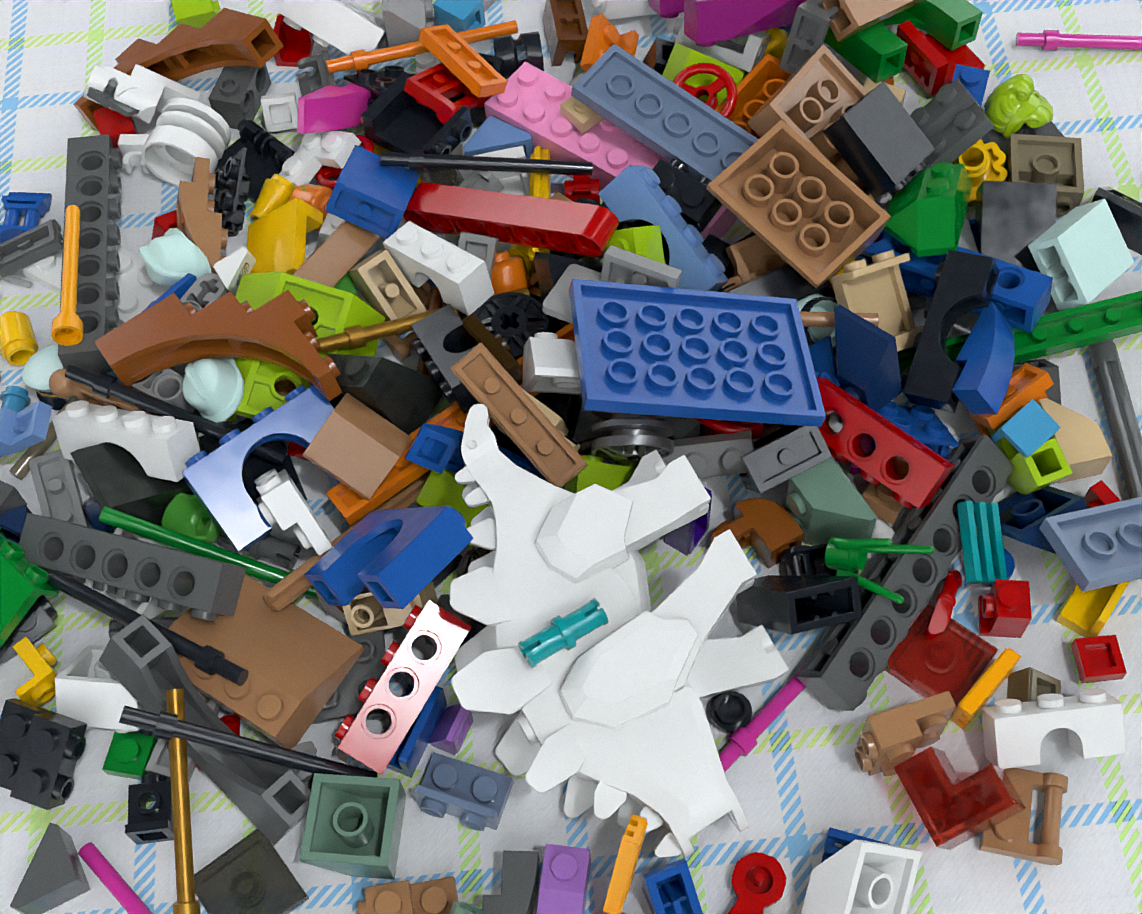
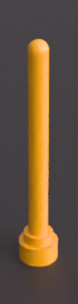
M69 205L65 211L60 313L53 319L51 329L52 339L64 346L76 345L83 339L84 325L76 314L80 209L76 205Z

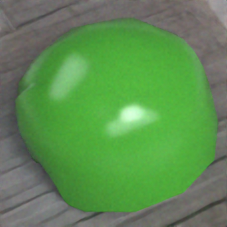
M179 493L166 507L161 521L162 527L209 544L215 542L221 534L220 529L195 494Z

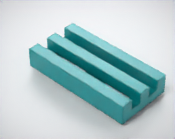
M973 501L958 503L966 583L993 584L995 579L1007 580L998 503L985 504V502L973 503Z

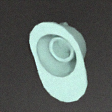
M170 228L165 232L164 236L157 237L149 242L148 245L139 248L138 254L145 261L150 279L156 284L172 287L188 273L195 275L197 279L205 274L212 273L204 253L178 228Z
M205 358L189 363L185 368L186 373L182 382L184 398L200 412L202 417L216 423L226 421L239 407L244 393V380L234 358Z

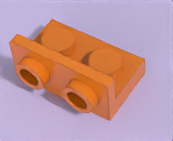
M603 13L591 17L580 67L586 73L613 44H616L635 57L639 34L633 30L620 35L617 28L607 20Z

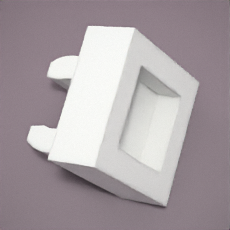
M295 92L261 96V105L268 132L297 129L298 107Z
M120 134L118 146L122 153L123 164L127 173H132L133 167H142L144 173H150L151 170L145 165L141 156L142 148L149 134Z

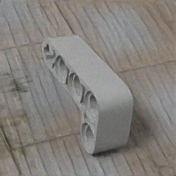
M208 273L199 277L182 296L180 301L183 305L190 302L195 310L199 311L230 291L227 290L218 274ZM191 362L181 363L152 373L128 386L193 413L195 410L186 401L182 392V375L185 373L186 366Z

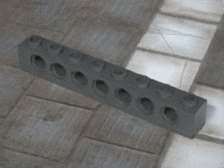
M109 134L68 138L63 250L65 211L69 205H76L80 209L76 314L82 320L84 327L83 339L80 343L72 346L58 344V356L63 368H68L72 363L97 374L100 372L109 373L113 370L94 341L119 326V314L117 307L114 306V300L120 299L119 283L117 278H115V272H120V258L115 247L116 245H121L120 229L118 224H116V219H121V206L117 194L122 193V184L117 169L122 168V156L120 149L113 147ZM62 251V270H63V251ZM61 272V290H62V272Z
M986 434L963 438L958 441V447H954L946 459L955 465L928 505L919 509L916 506L912 508L891 539L892 544L932 546L935 550L934 553H882L865 577V579L901 595L904 598V602L898 604L859 586L862 618L832 625L797 676L829 710L854 711L855 708L864 702L867 697V690L876 676L885 670L888 665V658L896 646L907 637L909 626L917 614L928 605L929 596L937 584L949 573L950 564L958 552L962 550L957 504L964 501H973V503L985 502V504H989L1005 488L1006 480L1015 466Z

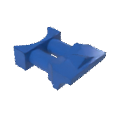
M9 192L8 196L2 195L1 200L4 203L6 214L3 225H0V244L37 227L39 219L43 218L45 213L49 211L52 200L51 193ZM25 215L23 226H18L20 216Z

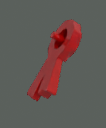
M754 852L737 861L731 883L738 900L728 914H763L765 908L777 903L781 899L787 877L776 858L764 853Z

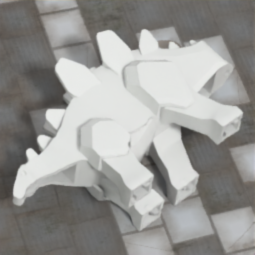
M484 404L473 405L469 409L465 421L461 445L465 467L456 473L455 480L458 484H468L462 492L463 500L468 507L489 505V507H486L472 519L471 526L467 528L474 538L469 544L496 551L471 562L468 567V573L453 579L450 583V605L453 610L487 625L462 645L454 655L457 673L452 677L451 684L461 706L469 711L507 715L515 714L521 709V712L496 747V756L509 772L515 776L526 773V783L538 793H546L569 779L563 808L566 817L577 818L594 806L595 816L603 820L608 819L619 808L617 823L622 827H627L632 814L647 819L648 825L645 833L663 824L665 828H663L652 845L653 852L659 858L679 856L680 854L686 858L693 854L694 849L689 838L725 814H727L739 832L749 828L741 805L726 780L700 699L728 691L769 684L787 673L789 668L763 625L741 637L707 639L737 594L751 587L754 583V578L757 576L730 529L714 538L698 569L651 612L645 562L638 551L655 539L708 513L711 501L709 494L687 458L683 455L670 462L666 467L658 451L654 450L641 458L629 482L613 491L594 484L574 494L556 487L520 468L501 453L498 449L495 435L489 428L490 419L487 407ZM595 598L600 603V606L597 608L604 609L609 623L600 626L577 640L576 647L568 651L563 648L538 663L534 668H531L527 663L528 657L524 659L518 647V642L524 641L550 626V620L559 615L563 618Z

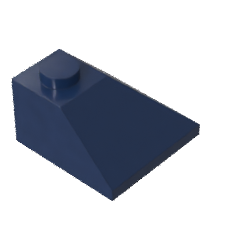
M839 304L834 308L840 388L875 412H878L902 393L896 338Z
M1051 486L1029 494H1021L1016 491L998 502L1001 532L1004 536L1056 554L1039 528L1047 517L1087 509L1084 497Z

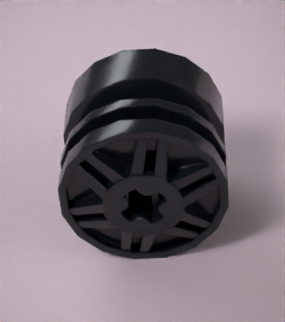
M504 292L491 296L474 313L493 336L499 334L504 338L511 349L510 354L515 360L523 356V348L529 337H534V334L541 332L550 333L549 318L542 311V305L535 298L523 293Z

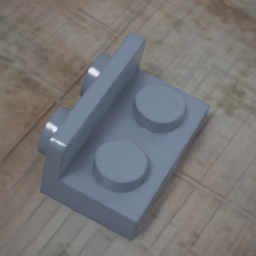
M434 752L422 784H416L413 795L417 804L421 805L420 810L431 816L443 818L446 813L461 818L460 823L470 829L484 831L485 827L497 830L514 781L512 777Z

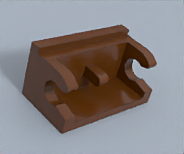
M546 0L542 21L552 66H561L564 61V55L568 52H574L575 64L579 63L582 59L588 34L581 0Z

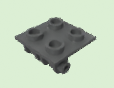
M383 630L349 636V638L361 644L365 650L313 723L343 718L347 714L351 716L358 714L364 704L357 699L370 677L378 681L387 667L380 663L386 653ZM374 709L367 715V718L369 720L381 719L384 717V711Z

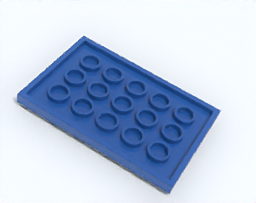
M572 279L569 295L584 410L821 427L826 414L797 299Z

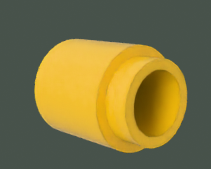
M5 312L0 316L1 355L11 365H25L29 358L38 350V343L30 318L22 312Z

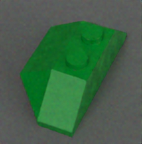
M941 162L932 167L925 168L892 196L887 211L891 217L884 230L900 243L911 247V251L918 257L944 255L948 253V250L957 251L972 191V181L964 164L953 165L950 162Z

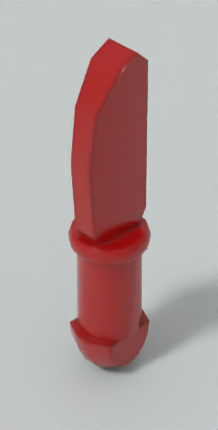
M950 570L943 579L941 591L936 596V603L924 633L928 639H934L941 635L950 622L952 610L956 604L955 597L963 582L962 574L958 570Z

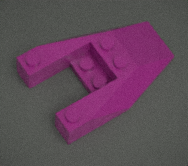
M648 0V6L663 18H675L679 16V13L684 12V34L694 41L696 45L710 47L716 45V41L730 40L780 26H791L798 6L807 0Z

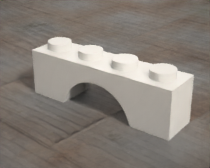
M80 400L68 404L66 410L52 418L63 458L74 461L70 453L77 449L110 442L129 451L141 464L147 476L178 482L183 478L182 471L187 469L185 462L200 452L193 422L178 420L173 416L161 417L146 414L144 411H128L117 409L113 405L101 406Z

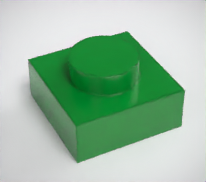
M115 731L102 770L108 775L140 780L142 776L148 775L145 768L158 741L157 738L150 735L132 732L117 733Z

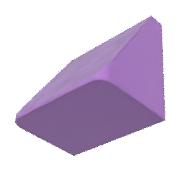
M461 704L447 707L429 740V744L452 755L458 754L474 721L471 711L464 709Z

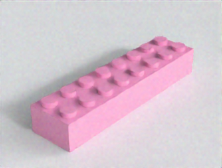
M524 62L507 79L508 82L504 93L492 95L484 103L486 119L491 115L530 133L533 152L534 147L541 146L542 149H549L551 160L593 162V172L590 179H599L600 191L629 165H644L653 169L660 158L670 163L607 119H603L584 133L579 131L560 113V104L572 97V86L527 62ZM722 204L721 208L701 233L703 241L709 234L721 239L738 217Z

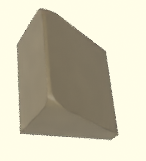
M1031 667L1013 672L1008 676L1007 699H1017L1021 703L1037 701V696L1060 694L1061 692L1060 680Z

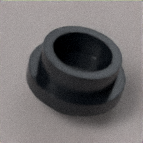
M736 691L719 694L711 704V719L720 730L733 733L739 726L744 728L751 721V703L743 694Z

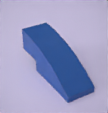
M993 301L990 302L989 307L983 308L956 359V362L963 370L952 391L971 414H997L1012 376L1015 357L1012 326Z

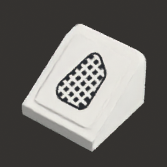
M241 247L215 263L213 267L227 290L236 296L242 274H250L256 259L246 247Z

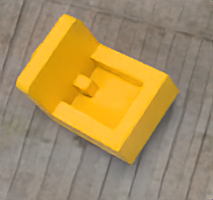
M24 637L12 647L35 676L19 687L15 693L22 701L36 706L43 705L56 696L55 677L58 673L52 666L58 660L44 643L36 647L27 637Z

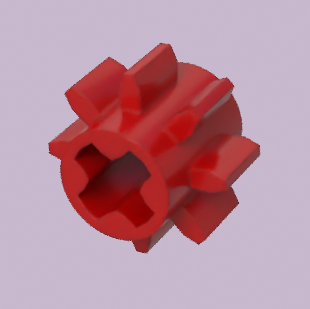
M590 174L573 175V180L564 181L565 196L573 202L578 197L594 199L600 203V196L598 194L600 192L599 179H590Z

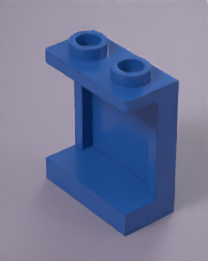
M355 145L336 181L325 211L388 239L396 232L420 174L409 171L405 167L380 166L381 156Z

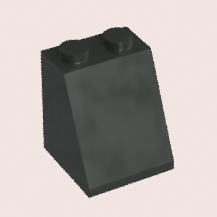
M327 354L341 374L336 377L342 393L329 401L334 409L345 394L349 393L409 435L421 427L423 423L427 422L443 395L438 385L442 381L435 383L432 377L384 357Z
M105 442L77 449L70 453L101 509L107 506L162 526L161 521L165 509L174 497L179 493L194 494L183 478L178 482L147 476L138 460L125 448L114 443Z

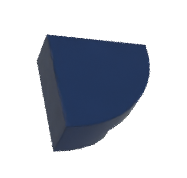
M93 496L85 500L83 509L93 527L98 530L114 533L113 526L99 521L102 509L95 497Z

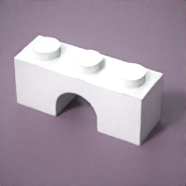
M410 221L383 242L385 249L388 250L409 283L419 288L427 280L431 279L438 287L443 302L451 304L452 307L468 316L495 294L485 261Z
M1083 689L1079 691V696L1063 697L1060 694H1042L1037 696V701L1023 703L1017 699H1001L995 702V706L981 708L985 757L997 769L1041 764V742L1050 731L1057 728H1066L1068 746L1083 759L1126 754L1122 703L1103 689Z

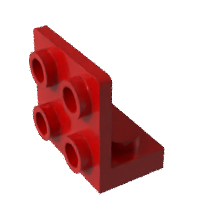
M909 20L897 27L896 36L908 44L903 67L930 96L937 94L942 86L951 84L956 64L984 69L985 64L966 44L951 51L930 34L924 35Z

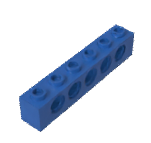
M883 229L879 237L855 259V261L865 259L866 265L873 263L871 256L890 250L894 251L895 256L909 253L910 261L899 264L905 290L929 298L934 296L937 287L935 282L937 267L941 261L945 262L947 254L918 257L911 251V247L900 243ZM959 246L957 248L959 252L986 256ZM994 258L1000 272L990 302H994L1012 327L1031 333L1050 303L1053 277ZM983 308L975 309L970 312L980 315Z

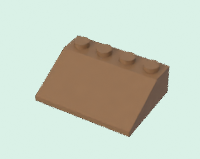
M823 44L748 120L747 124L761 138L782 119L866 195L874 200L867 188L822 132L868 93Z
M782 119L711 181L706 188L816 289L843 269V265L855 260L879 237L891 217Z
M245 574L234 616L217 614L216 621H210L191 616L192 608H190L177 618L169 629L202 647L206 645L212 646L223 652L225 659L248 670L249 675L246 682L238 686L218 674L213 676L197 669L193 661L176 653L183 669L198 692L280 746L291 749L301 740L365 648L292 602L281 611L271 610L263 598L264 593L269 588Z

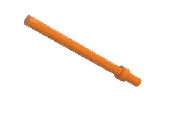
M514 20L457 32V34L468 44L493 39V37L517 34L518 25ZM420 41L368 52H365L364 49L352 51L349 56L326 60L325 64L328 74L354 69L357 72V70L368 69V65L429 53L430 51Z

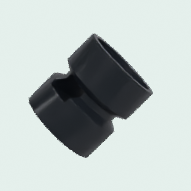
M539 31L521 33L518 39H514L511 35L493 37L495 57H500L504 60L501 76L505 79H508L524 62L544 71ZM517 51H525L526 59L518 61Z

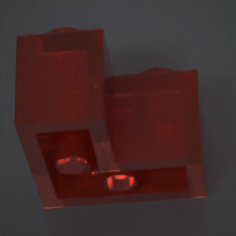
M930 746L894 767L933 842L938 848L951 850L1026 809L1004 769L993 764L960 781L945 752Z

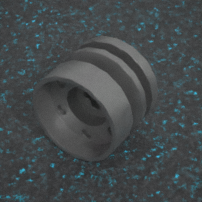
M591 411L592 414L598 417L609 419L592 425L591 435L598 439L593 440L591 443V454L620 462H640L643 456L654 450L658 451L661 458L673 455L674 441L667 437L674 434V426L670 423L656 420L667 416Z

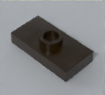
M473 313L463 319L462 326L467 343L474 347L482 342L519 386L523 384L519 363L510 354L511 349L504 338L499 334L493 336Z

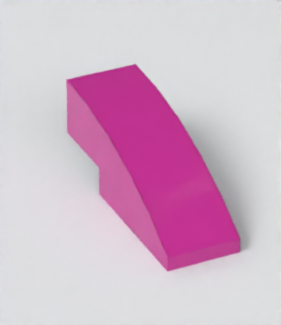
M353 83L343 87L328 85L298 98L297 133H317L361 125V114L368 108L367 102L371 98V91Z

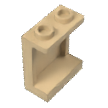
M890 250L871 256L872 264L866 265L865 259L843 265L844 273L830 278L838 305H842L853 313H878V327L896 338L897 352L913 347L916 334L922 332L924 326H915L899 269L900 263L910 261L909 253L895 256L894 251Z

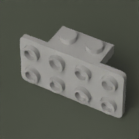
M610 245L604 254L602 273L577 264L569 265L543 301L542 311L547 315L573 324L569 295L572 279L679 288L682 270Z

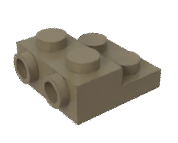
M1010 134L1007 142L1008 175L1006 182L1057 184L1056 215H1066L1072 209L1079 206L1084 195L1081 138Z

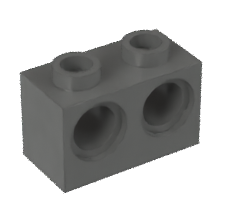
M266 63L261 68L245 65L226 66L223 68L208 99L211 108L223 117L229 128L237 129L239 122L243 119L254 121L261 106V96L266 95L271 85Z

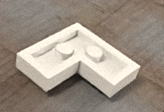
M332 130L307 133L302 138V144L294 153V156H291L284 162L279 175L290 181L295 188L302 184H309L322 166L342 169L354 146H359L361 141L354 133Z

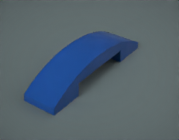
M423 423L406 454V460L440 474L443 473L444 469L457 473L465 467L461 452L464 432L444 426ZM497 445L499 451L515 465L546 481L529 460Z

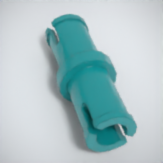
M593 598L589 603L563 618L559 615L550 620V626L526 640L518 642V647L524 659L528 657V665L534 668L538 663L563 648L568 651L576 647L577 640L600 626L608 624V617L604 609L597 608L600 606V603Z

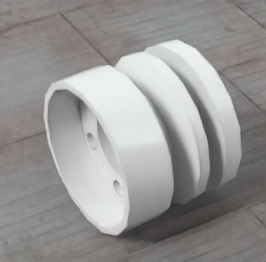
M186 98L172 99L165 104L162 114L157 119L156 128L150 132L142 148L141 156L145 165L153 174L166 183L179 188L180 181L192 182L195 157L209 158V173L214 174L218 160L222 158L232 134L229 125L223 117L209 106Z

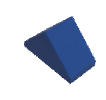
M685 858L643 874L642 891L652 914H703Z

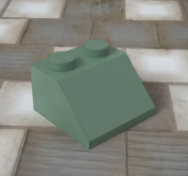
M832 457L790 478L785 509L804 531L803 541L805 544H826L832 537L847 539L872 537L877 516Z
M314 773L300 861L353 877L395 880L406 793L400 779Z

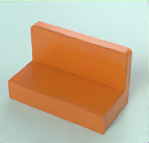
M1025 363L1012 373L1006 395L997 414H971L970 412L969 414L981 435L986 434L990 438L991 435L988 429L993 431L1018 413L1032 399L1037 403L1040 399H1048L1045 391L1054 383L1047 371Z

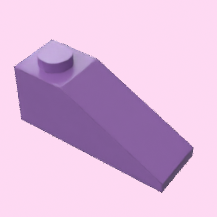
M546 844L537 914H585L591 869L590 849Z

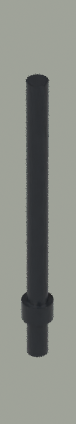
M410 149L409 153L381 151L380 166L409 167V171H423V168L557 175L590 174V176H592L593 162L424 154V150Z
M72 363L65 372V378L92 388V393L106 399L112 396L161 417L173 416L178 420L193 422L195 431L214 439L220 440L233 430L117 382V377L105 372L97 374ZM267 443L257 447L251 453L280 466L284 465L288 456L287 451Z
M58 570L52 571L48 576L50 579L47 583L50 586L125 626L141 616L136 611ZM147 618L173 645L175 652L193 661L197 669L210 676L218 674L238 686L246 682L249 675L248 670L225 659L223 652L210 645L202 647Z
M124 705L119 719V723L153 731L152 736L169 741L171 737H176L313 774L377 778V772L182 721L177 719V714L160 710L159 714Z

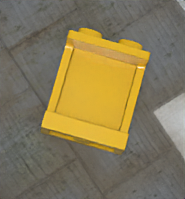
M296 197L248 226L247 250L256 259L250 274L284 272L291 275L305 261L306 234L323 224V213Z

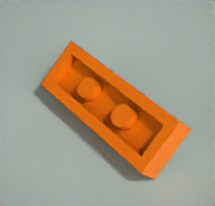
M448 24L421 28L418 40L454 76L469 88L472 94L480 98L505 92L508 81Z

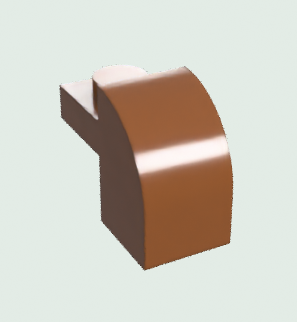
M750 498L735 503L733 522L727 520L719 524L711 534L710 545L715 537L730 529L741 549L751 545L769 569L781 562L780 555L785 549L802 545L804 531L781 505L767 499Z

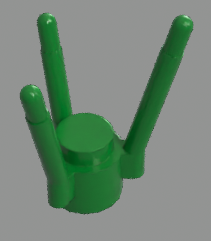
M832 537L826 547L825 562L829 569L837 570L836 576L858 577V586L898 604H902L904 598L901 595L854 572L865 567L868 553L933 554L935 550L932 546L892 544V540L889 538L847 539Z

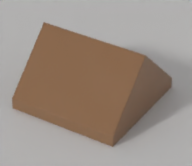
M346 393L302 456L369 501L399 460L412 437L349 393Z

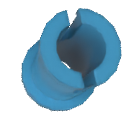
M7 386L5 391L0 394L1 408L6 407L17 413L25 409L31 401L28 397V391L19 386Z

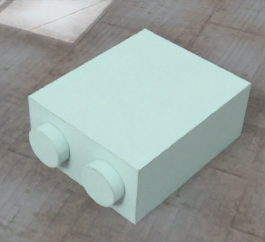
M1106 199L1075 207L1028 245L1040 273L1053 277L1051 296L1058 310L1088 304L1134 264Z

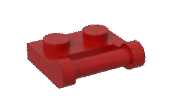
M443 63L407 78L404 91L413 96L419 104L434 110L439 121L443 124H446L463 105L470 109L474 107L481 108L491 97L478 98L472 94L469 88L454 76ZM462 92L467 95L455 102L449 100Z

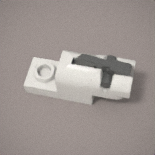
M96 64L83 97L101 104L105 108L117 111L126 117L133 116L150 124L155 110L162 113L165 104L170 100L186 98L197 101L200 92L137 64L131 76L109 66Z

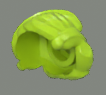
M1017 74L995 87L984 105L985 113L994 125L993 130L1002 133L1003 137L1007 139L1010 134L1018 132L1025 123L1030 128H1039L1053 120V107L1045 97L1034 90V81L1026 74Z

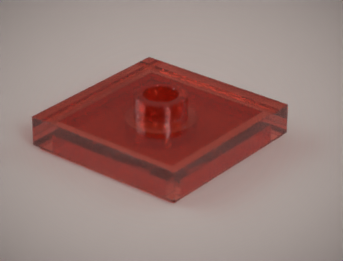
M928 603L909 628L907 637L896 646L888 658V665L885 671L925 698L949 691L957 707L994 658L998 649L952 618L941 635L934 639L926 638L924 633L934 606Z

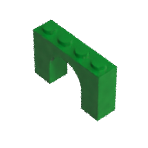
M923 0L917 5L840 42L837 41L829 26L824 42L874 83H879L902 72L908 46L907 43L885 26L902 24L909 20L915 27L926 31L952 51L976 40L983 12L967 0Z

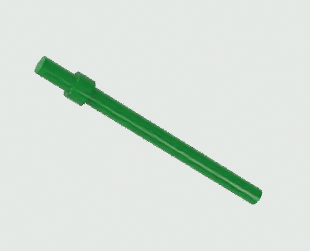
M107 506L103 507L99 516L100 522L178 550L246 567L245 574L273 584H277L294 571L291 568L289 572ZM313 586L303 593L319 600Z

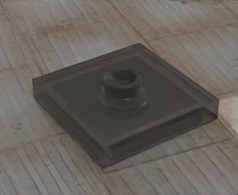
M258 828L194 874L195 894L208 914H289L309 899L275 847Z

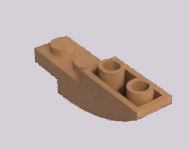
M195 157L192 182L180 181L176 201L177 227L204 253L210 264L211 272L217 274L213 266L226 257L221 256V250H226L228 229L222 228V213L214 212L215 201L208 199V194H214L216 174L209 173L210 159Z

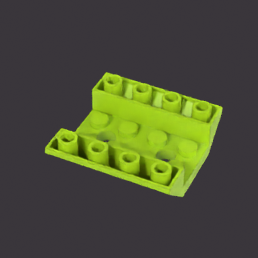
M284 272L242 274L235 296L240 304L247 301L252 309L256 310L289 290L298 302L304 299L315 314L317 323L313 327L318 335L315 339L342 333L344 328L359 324L363 328L383 323L386 318L355 294ZM379 339L366 342L365 347L353 350L345 347L322 354L319 353L322 358L327 354L375 356ZM233 357L244 380V393L239 407L227 421L236 423L238 415L252 419L268 407H272L275 411L287 403L284 399L285 397L279 395L274 388V385L280 380H290L295 384L296 388L304 385L308 389L311 386L307 380L283 367L266 361Z

